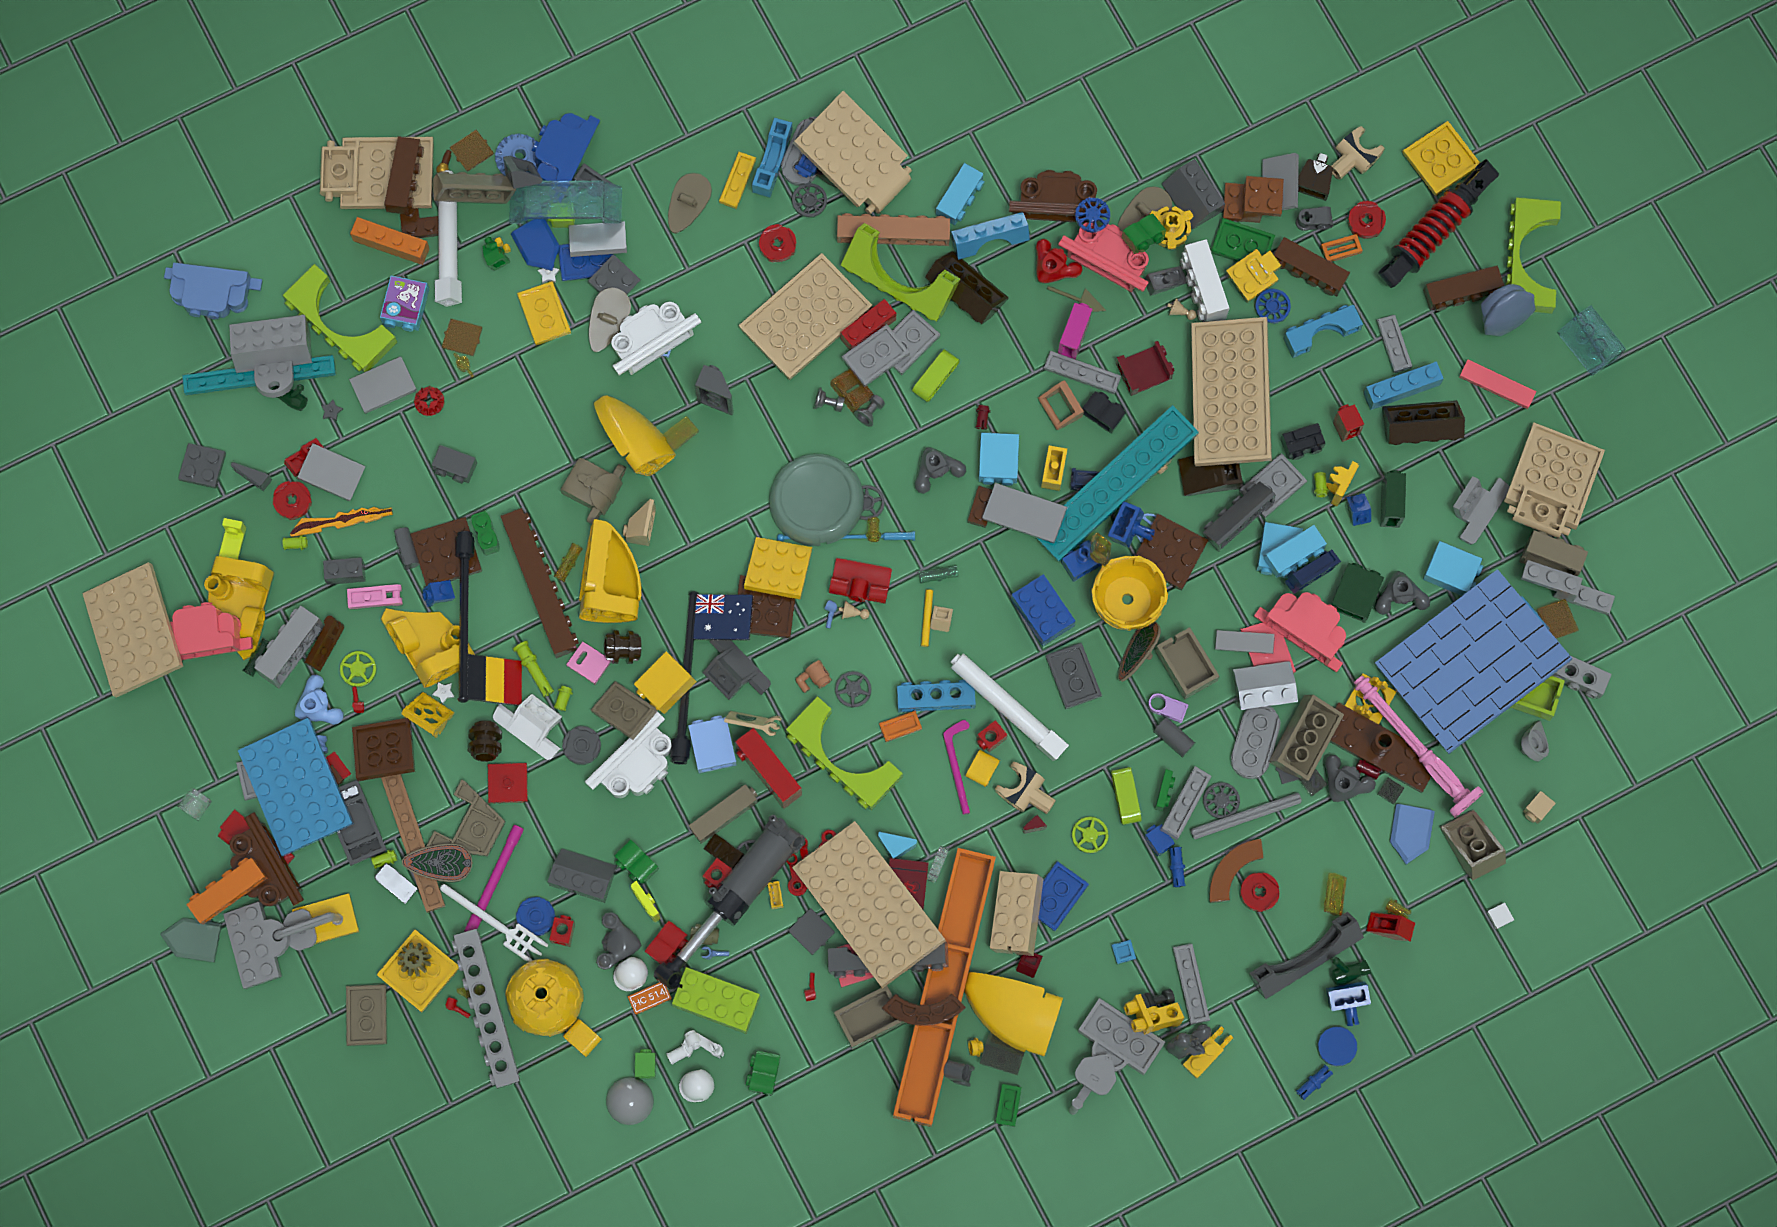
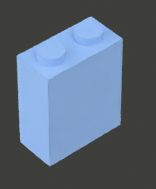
M715 716L710 721L696 720L692 722V725H688L699 773L737 765L728 723L724 722L726 717Z

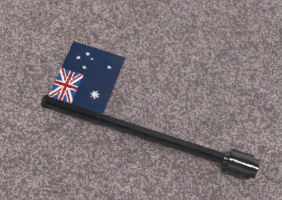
M696 591L689 592L683 668L690 675L692 673L694 640L750 641L753 595H700ZM690 689L681 697L678 735L671 742L670 758L673 764L685 765L687 760L690 759L691 740L687 739L686 736Z

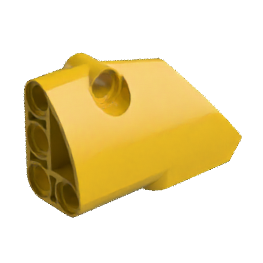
M216 556L211 576L207 577L204 582L205 589L208 591V602L212 603L213 606L220 609L223 613H229L239 618L241 621L240 639L252 637L253 649L237 651L241 658L246 660L255 655L265 621L264 607L274 572L259 563Z
M385 609L381 620L399 652L406 655L424 688L437 684L459 671L458 625L454 626L441 612L420 613ZM468 643V654L475 655Z

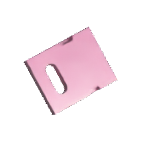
M582 642L566 665L596 685L612 661L606 660L603 654ZM583 653H587V656L582 661V663L577 664V661L579 660L581 655Z

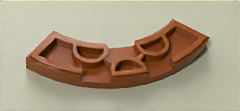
M1261 839L1248 841L1237 846L1222 859L1211 880L1209 891L1210 903L1229 901L1230 886L1236 873L1248 863L1264 858Z

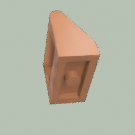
M1065 380L1038 398L1056 430H1060L1083 417L1084 411ZM1057 393L1061 394L1072 413L1062 422H1060L1047 398Z

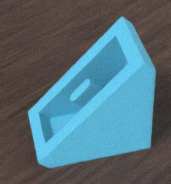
M883 832L878 834V840L890 858L898 859L917 845L916 839Z

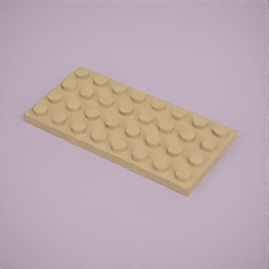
M1267 317L1191 323L1194 427L1199 431V434L1194 438L1195 466L1272 461Z
M855 821L792 867L882 988L946 942L942 934Z

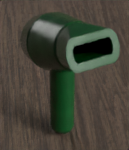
M302 384L297 385L294 390L290 389L285 395L276 397L298 411H302L308 401L301 394L304 390ZM275 386L272 390L278 389L279 386Z
M1337 957L1332 960L1333 964L1337 967L1331 973L1332 980L1336 985L1346 984L1361 976L1371 974L1366 960L1345 965Z

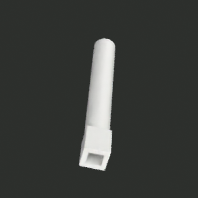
M446 170L449 174H454L452 171ZM438 201L439 279L435 280V302L448 307L462 303V284L458 280L457 202Z
M964 653L961 656L957 654L950 662L953 664L951 669L1036 744V747L1052 761L1057 760L1069 746L1055 732L1046 728Z

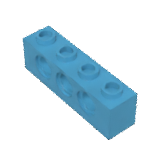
M964 679L959 680L958 683L943 680L939 681V684H931L930 681L920 682V685H912L911 682L901 683V686H897L898 712L975 709L976 706L975 689ZM954 690H957L960 692L961 696L958 698L951 697L950 693ZM937 691L941 694V697L933 699L931 693ZM918 692L922 695V698L914 700L911 695Z

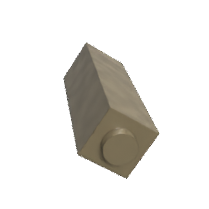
M745 784L691 823L689 828L700 844H702L756 805V797L758 795L752 787L748 788Z

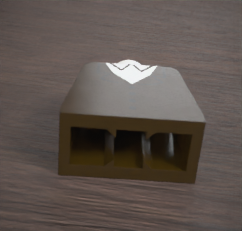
M1319 153L1316 161L1307 160L1298 176V192L1324 201L1327 200L1333 167L1326 164L1328 160L1327 155Z

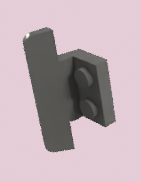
M731 640L709 641L721 654L713 659L703 674L728 700L732 699L741 687L748 682L760 695L769 689L771 685L770 680Z

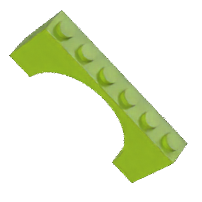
M1516 197L1514 203L1510 205L1509 212L1512 215V221L1509 222L1508 229L1511 232V239L1508 240L1507 247L1510 250V256L1507 257L1506 266L1509 268V274L1506 275L1505 284L1519 285L1527 292L1534 294L1536 308L1534 312L1552 314L1556 307V290L1541 286L1528 276L1520 261V245L1524 237L1531 231L1543 226H1557L1560 220L1561 202Z
M863 223L857 229L841 266L848 272L861 277L863 281L877 286L880 291L892 295L897 301L906 303L911 309L919 311L928 319L937 322L943 316L960 278L944 270L933 283L924 287H907L897 283L885 272L879 261L877 242L880 232Z
M314 264L283 294L286 301L284 304L291 311L296 310L299 313L297 316L305 315L306 320L312 325L311 329L317 335L322 334L329 346H335L339 349L338 353L345 360L349 358L352 361L351 365L358 372L362 370L365 373L371 370L397 343L395 336L382 324L374 331L356 337L342 336L328 329L320 319L319 303L330 280Z
M817 696L786 729V738L794 745L797 743L805 756L814 758L816 760L815 764L822 771L826 769L830 773L829 777L835 783L840 782L844 786L843 790L849 796L854 795L858 798L857 802L865 810L869 808L872 811L903 778V773L890 761L877 770L862 774L849 773L832 764L826 757L821 744L822 729L826 720L831 715L832 709Z

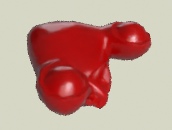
M1041 239L1037 242L1035 247L1037 253L1036 274L1039 282L1052 283L1064 278H1076L1081 275L1083 268L1080 263L1072 262L1066 265L1067 256L1063 249H1052L1051 242L1047 239Z

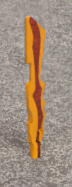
M376 507L370 509L360 508L358 510L352 509L349 513L338 512L335 518H301L291 531L290 536L295 537L322 532L321 528L335 526L337 529L359 522L368 523L376 521L384 516L393 515L392 508L379 509Z

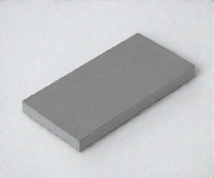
M995 483L982 519L1055 543L1067 507Z

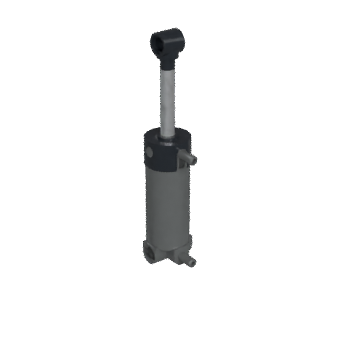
M775 815L769 817V822L764 826L765 831L716 888L711 887L709 889L710 895L704 902L713 913L672 962L662 963L656 968L654 978L668 989H674L678 986L682 978L681 968L720 921L723 920L735 926L792 854H797L802 848L805 837L788 826L782 818H777Z

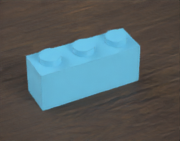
M964 163L937 206L936 215L950 218V223L956 225L958 220L961 222L966 214L964 210L967 205H972L975 199L974 194L977 190L980 191L985 183L983 181L984 174Z
M1315 525L1267 553L1264 560L1276 578L1281 575L1285 577L1293 571L1292 568L1295 566L1301 567L1308 562V558L1313 555L1314 557L1321 555L1327 543Z

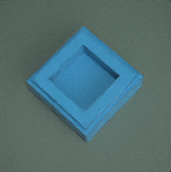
M1131 940L1112 945L1117 965L1136 959Z

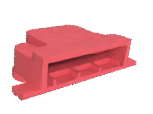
M1088 222V223H1084L1083 225H1084L1085 227H1087L1088 224H1089V222ZM1091 223V229H1094V223ZM1108 224L1103 230L1094 233L1080 228L1075 240L1063 236L1058 246L1068 250V258L1130 292H1133L1135 288L1144 292L1149 283L1141 278L1149 261L1147 253L1139 252L1134 254L1121 238L1122 231L1116 225Z
M1305 592L1297 599L1295 595L1286 593L1280 597L1270 612L1260 607L1254 615L1255 618L1283 635L1286 639L1336 673L1342 666L1343 662L1334 657L1346 639L1345 630L1337 626L1340 614L1334 606L1327 605L1321 601L1318 595Z
M210 602L201 603V606L197 607L192 605L183 606L182 609L176 610L173 614V622H170L181 660L253 649L252 637L240 639L241 621L239 618L229 613H223Z

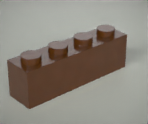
M400 136L397 138L384 202L386 212L408 215L409 209L413 208L414 198L412 194L413 191L416 192L417 190L416 175H419L421 170L419 160L424 155V147L421 145L420 139Z
M1285 237L1274 254L1281 265L1280 269L1290 271L1296 278L1301 277L1307 280V283L1313 287H1320L1330 296L1335 295L1337 297L1350 274L1349 271Z
M1497 265L1428 283L1423 291L1430 311L1435 309L1436 311H1441L1450 305L1460 306L1465 301H1479L1484 296H1488L1495 290L1503 287L1504 283Z

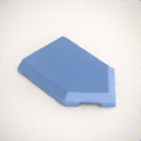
M1396 804L1390 843L1397 850L1405 864H1408L1429 849L1435 811Z

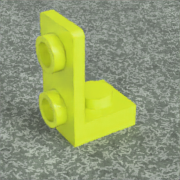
M224 518L222 526L225 529L219 556L238 559L246 526L242 521Z

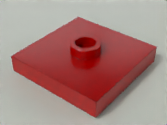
M527 763L488 764L489 804L528 802Z

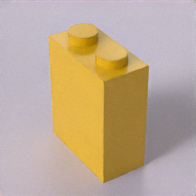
M666 651L634 685L638 688L636 692L643 699L647 697L650 705L655 707L657 711L659 710L665 714L697 681Z

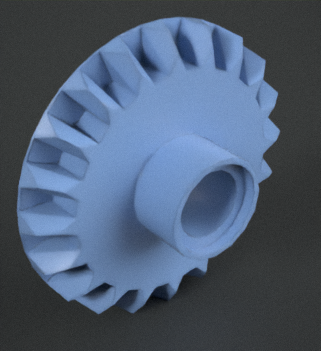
M518 133L505 137L499 143L495 153V161L499 171L504 176L506 174L503 157H516V153H522L525 156L523 160L532 162L536 169L539 165L533 160L535 152H532L536 142L535 139L527 134Z

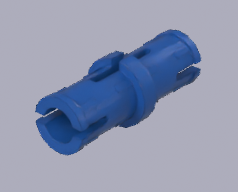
M1182 847L1169 848L1171 866L1169 867L1172 870L1173 887L1186 886Z
M1326 1065L1315 1075L1309 1076L1308 1081L1296 1090V1093L1301 1095L1300 1098L1302 1100H1305L1314 1090H1319L1321 1084L1333 1075V1072L1329 1071Z

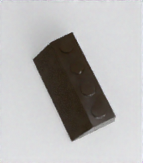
M953 251L936 260L925 276L930 284L944 270L960 278L951 299L958 304L960 309L966 311L980 324L991 319L1009 298L963 259L958 260L956 253Z
M1457 400L1382 406L1385 434L1389 444H1416L1423 441L1438 442L1439 440L1464 438L1465 417Z

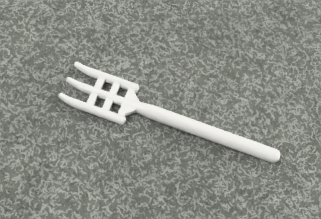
M441 885L440 890L498 931L506 934L507 941L503 945L527 962L533 961L524 954L527 949L537 955H542L541 952L531 946L533 940L548 947L547 943L520 924H516L515 929H508L504 924L447 885ZM519 930L523 932L520 937L516 935ZM526 935L530 937L528 942L523 940ZM513 939L517 941L514 946L510 944ZM520 944L524 946L522 951L517 949Z

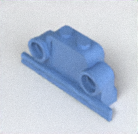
M173 263L172 268L165 269L164 279L171 280L170 294L175 304L184 306L190 316L200 317V315H204L210 319L224 318L228 316L230 310L235 313L246 310L248 307L247 297L249 290L261 291L263 281L262 279L251 278L249 273L245 271Z

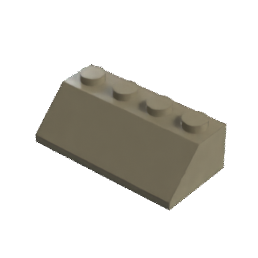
M442 171L433 178L434 201L507 204L516 189H513L507 176L503 174L486 175L485 173H476L472 175L466 172L449 174V172Z
M1315 695L1303 696L1268 762L1288 774L1309 781L1344 714Z

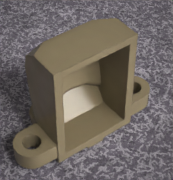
M579 458L560 490L561 494L592 509L587 518V522L592 524L594 519L598 520L601 515L605 516L610 505L617 498L616 495L623 484L621 479L626 472V467L618 464L612 474L583 458Z

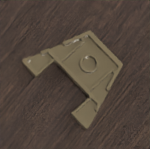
M461 780L454 796L471 804L453 839L434 831L426 847L454 843L465 847L471 855L488 857L506 822L464 780Z

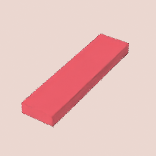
M1467 360L1459 378L1526 409L1529 408L1537 392L1471 360Z

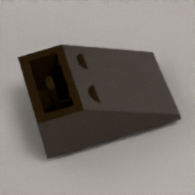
M1194 455L1178 459L1184 496L1240 489L1243 481L1239 463L1195 466Z

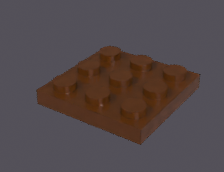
M1157 514L1150 529L1155 530L1154 536L1151 535L1153 537L1152 540L1149 541L1144 538L1135 556H1141L1152 561L1163 573L1166 583L1182 591L1208 540Z
M466 517L411 533L426 586L429 583L453 581L460 578V560L455 556V537L460 531L470 532ZM475 546L474 557L469 560V575L482 572Z
M740 575L738 595L754 596L750 634L791 639L795 598L744 589L746 576Z
M403 718L352 727L357 781L415 772L411 720Z

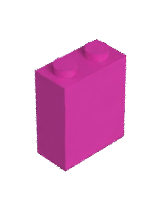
M1074 303L1059 343L1058 354L1076 360L1092 314V308L1087 304Z

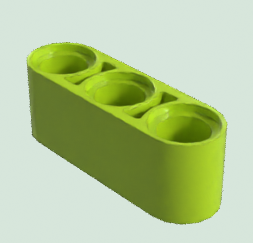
M944 349L915 384L912 392L926 402H929L958 366L960 360Z
M1131 767L1111 770L1121 824L1141 822V812Z

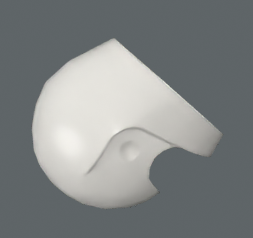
M629 957L616 967L613 975L614 982L623 991L636 990L646 982L648 976L647 966L641 959Z
M705 1070L691 1071L682 1077L679 1090L682 1097L687 1101L702 1102L707 1100L713 1093L714 1080L711 1074Z

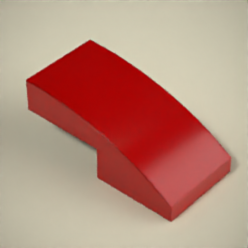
M317 438L301 446L300 451L284 460V464L295 477L299 475L312 443L324 448Z

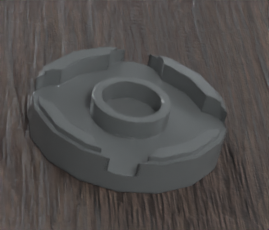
M578 726L566 733L562 748L570 762L577 765H586L592 763L599 756L601 741L593 729Z

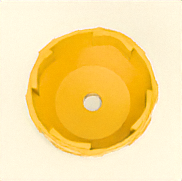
M1123 556L1111 559L1103 564L1095 578L1091 591L1093 605L1098 615L1110 626L1127 631L1141 629L1156 621L1161 615L1168 599L1163 573L1156 564L1141 556ZM1126 595L1131 596L1133 602L1129 605L1124 604L1122 598Z
M537 959L522 965L510 978L505 993L513 1023L527 1033L549 1037L563 1033L577 1020L584 1000L583 989L574 971L567 965L550 959ZM540 988L547 990V995L543 999L536 997V992Z

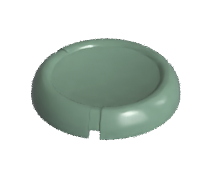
M808 454L792 460L777 474L770 491V511L780 531L793 541L809 546H821L820 543L825 542L831 544L845 537L858 523L864 506V492L857 474L844 461L826 454Z

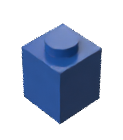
M1162 824L1158 827L1156 825L1151 826L1146 830L1147 834L1144 837L1157 857L1175 844L1169 835L1160 830L1163 826Z

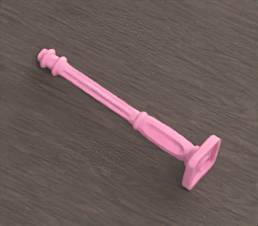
M1363 675L1354 682L1356 685L1355 690H1360L1364 695L1363 699H1368L1416 752L1419 762L1423 763L1436 783L1454 798L1453 802L1456 805L1450 809V813L1454 818L1484 794V791L1479 786L1471 792L1468 788L1465 789L1453 771L1431 749L1428 750L1382 699L1377 692L1378 688L1376 686L1373 687L1369 683L1370 679L1368 677L1364 678Z

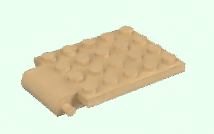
M844 91L793 142L856 207H859L865 201L869 205L865 211L870 215L873 211L879 214L911 181L909 175L912 171L911 168L908 166L903 168L900 165L908 155Z
M398 137L343 138L342 146H335L334 141H327V147L321 148L320 194L325 196V201L331 202L333 197H340V209H385L384 202ZM407 137L420 139L421 145L424 147L423 158L419 160L421 164L420 174L416 175L417 190L416 192L413 191L412 194L414 198L413 208H432L433 137Z
M1533 423L1504 502L1511 504L1507 512L1513 514L1512 520L1538 531H1543L1556 538H1560L1561 534L1569 536L1570 528L1576 530L1605 450Z

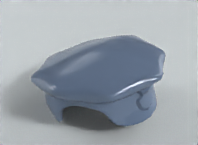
M1516 284L1503 286L1491 293L1481 304L1485 335L1503 336L1522 325L1536 309L1534 294L1527 292L1523 287Z

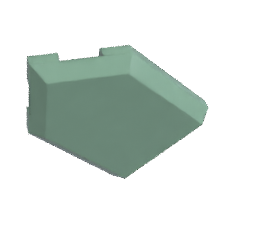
M182 918L160 935L176 957L215 963L222 924L207 922L202 925L198 920Z

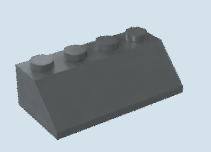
M1260 481L1257 484L1252 483L1246 489L1247 493L1243 497L1239 495L1233 500L1232 507L1228 510L1226 508L1218 514L1219 518L1214 523L1210 521L1203 528L1205 530L1203 536L1218 552L1275 502L1276 494Z

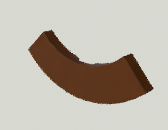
M895 994L882 1007V1010L901 1022L916 1026H930L954 1018L966 1007L953 994H950L938 1003L925 1006L909 1003Z

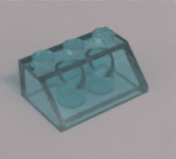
M1591 305L1577 314L1557 332L1591 376H1594L1622 356L1626 350Z

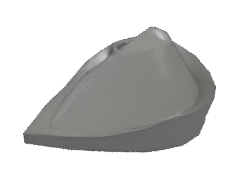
M1541 721L1533 724L1524 733L1521 740V752L1537 762L1548 756L1549 746Z

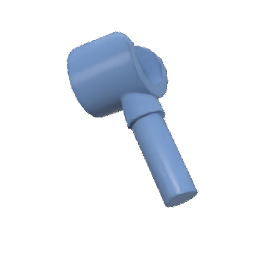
M828 600L825 606V610L829 611L826 628H831L837 604Z
M709 947L702 948L705 951L709 950L708 956H701L706 960L711 959L713 956H729V951H712Z

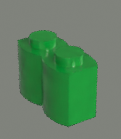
M1150 214L1139 222L1126 227L1122 232L1121 238L1134 254L1143 253L1150 245L1159 244L1164 240L1166 229L1154 214Z
M482 511L472 515V525L477 534L482 552L486 556L499 552V541L488 513Z
M632 840L614 855L616 859L614 863L622 871L626 869L630 873L628 877L633 882L637 881L641 885L659 870L658 866Z
M757 1051L756 1055H752L750 1066L753 1067L752 1075L748 1074L746 1086H749L750 1092L773 1095L780 1055Z

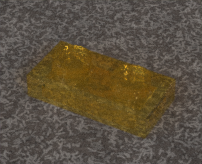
M686 416L663 435L666 437L669 446L675 451L696 435L699 430Z
M1096 532L1092 536L1090 556L1096 563L1106 566L1110 561L1111 543Z
M1336 873L1328 874L1324 912L1335 916L1342 915L1346 877Z

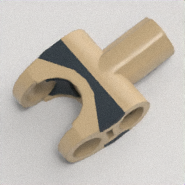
M1362 126L1349 133L1336 147V150L1342 156L1332 165V175L1339 180L1354 167L1361 174H1364L1375 164L1385 150L1382 145L1370 150L1360 145L1359 138L1366 131Z
M1013 762L1010 767L1021 780L1020 785L1014 789L1003 788L997 785L994 789L995 792L1008 804L1021 812H1024L1030 803L1040 811L1048 814L1056 800L1039 789L1045 779L1032 769Z

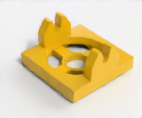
M1352 461L1349 469L1342 466L1333 468L1338 475L1331 473L1329 480L1334 484L1326 483L1329 492L1335 494L1331 504L1336 507L1339 505L1359 467L1358 463Z
M1362 673L1364 678L1368 677L1370 679L1369 683L1378 688L1377 692L1379 689L1382 691L1385 702L1390 705L1397 691L1389 688L1386 681H1380L1378 677L1371 678ZM1354 688L1345 706L1379 724L1383 715L1379 711L1372 713L1368 710L1374 707V705L1366 704L1363 699V693L1360 690L1356 691ZM1356 696L1362 699L1364 706L1357 705Z
M422 692L403 709L401 714L437 738L438 734H441L447 722L453 717L454 712ZM417 708L421 710L420 716L415 713ZM424 709L431 710L433 714H427ZM433 718L438 723H429L425 719Z

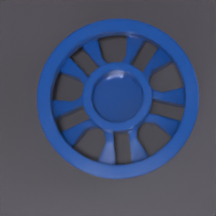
M1089 197L1081 201L1077 206L1075 219L1081 229L1091 233L1099 232L1110 221V209L1102 199ZM1090 202H1096V205L1092 206ZM1083 208L1086 212H1079V209ZM1106 209L1107 213L1103 214L1100 211ZM1086 220L1089 222L1087 227L1082 224ZM1101 221L1103 225L1098 227L1096 222ZM1091 223H1094V229H1091Z
M1268 289L1258 296L1255 308L1258 317H1267L1268 319L1269 315H1273L1274 319H1268V323L1275 324L1286 319L1291 309L1289 297L1283 291ZM1269 293L1271 299H1266L1265 294ZM1274 293H1277L1276 298H1273ZM1281 295L1285 298L1282 302L1278 300ZM1259 306H1264L1265 309L1260 311ZM1280 310H1284L1287 312L1285 313V315H1282L1280 313Z

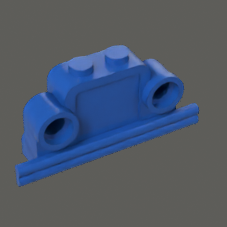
M567 113L563 115L560 121L552 120L547 126L543 125L539 134L542 138L540 142H535L532 152H535L533 156L534 162L539 165L537 171L542 178V183L540 184L548 185L555 189L550 200L561 204L600 122L599 119L590 115L589 119L585 120L575 114Z

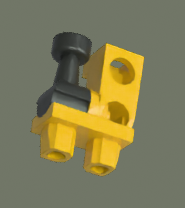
M1170 988L1163 990L1161 995L1152 996L1150 993L1135 995L1132 1001L1124 1005V1011L1127 1016L1136 1014L1137 1019L1131 1021L1133 1032L1143 1031L1144 1035L1162 1028L1180 1026L1184 1020L1178 1002L1175 1003L1174 993ZM1163 1002L1167 1005L1160 1008L1157 1007V1005Z

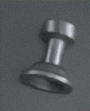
M820 387L814 409L821 408L826 404L834 406L835 411L841 412L844 397L839 396L837 399L826 397V393Z
M873 395L870 398L871 404L867 409H860L854 412L856 418L866 426H873L874 418L872 414L876 409H882L885 405L884 400L878 395Z

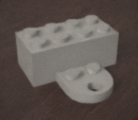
M305 315L230 325V350L236 373L254 371L257 390L263 396L276 398L285 395L293 387V365L312 363L311 336ZM279 386L278 389L271 390V387Z

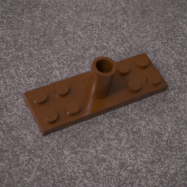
M1338 703L1335 709L1343 713L1344 716L1330 743L1361 760L1365 759L1367 763L1381 768L1382 772L1422 793L1431 775L1423 763L1419 762L1418 755L1401 736ZM1379 742L1384 743L1386 747H1382Z

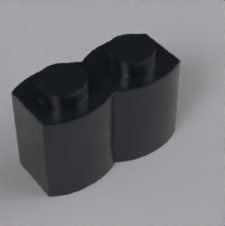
M1095 391L1082 408L1084 411L1083 415L1112 434L1124 418L1126 412L1121 404L1110 402L1108 400L1109 397L1105 393Z

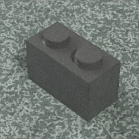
M440 445L431 466L435 474L441 477L450 476L455 482L463 484V482H470L477 461L475 457Z
M362 557L323 561L324 580L327 585L366 582L365 563Z

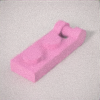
M396 584L347 589L348 608L400 606L403 604L402 598H400L402 587ZM387 593H392L393 598H387Z

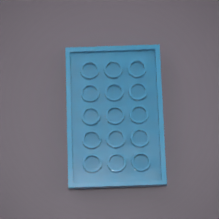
M309 718L238 750L281 856L284 857L354 824Z

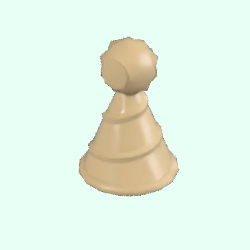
M1177 298L1173 305L1169 303L1167 306L1171 308L1169 316L1187 315L1189 320L1196 318V311H1188Z
M845 601L844 608L839 607V611L843 612L842 619L859 615L861 619H867L870 615L867 609L860 611L847 601Z

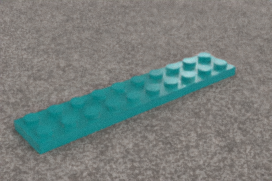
M1172 405L1063 505L1067 507V511L1055 543L1039 538L1036 539L1060 562L1062 558L1116 511L1123 502L1128 500L1199 434V431Z

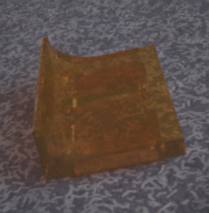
M851 369L832 379L830 383L835 392L840 397H844V403L852 413L870 401V398L874 395L868 386H863ZM856 385H859L858 388L854 389L853 391L847 394L846 391H848Z

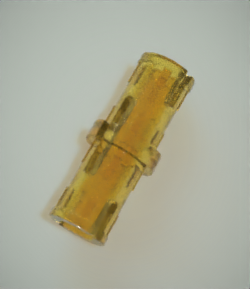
M572 543L568 553L561 560L562 563L554 575L555 578L562 582L566 581L569 572L576 566L575 562L583 550L582 547Z

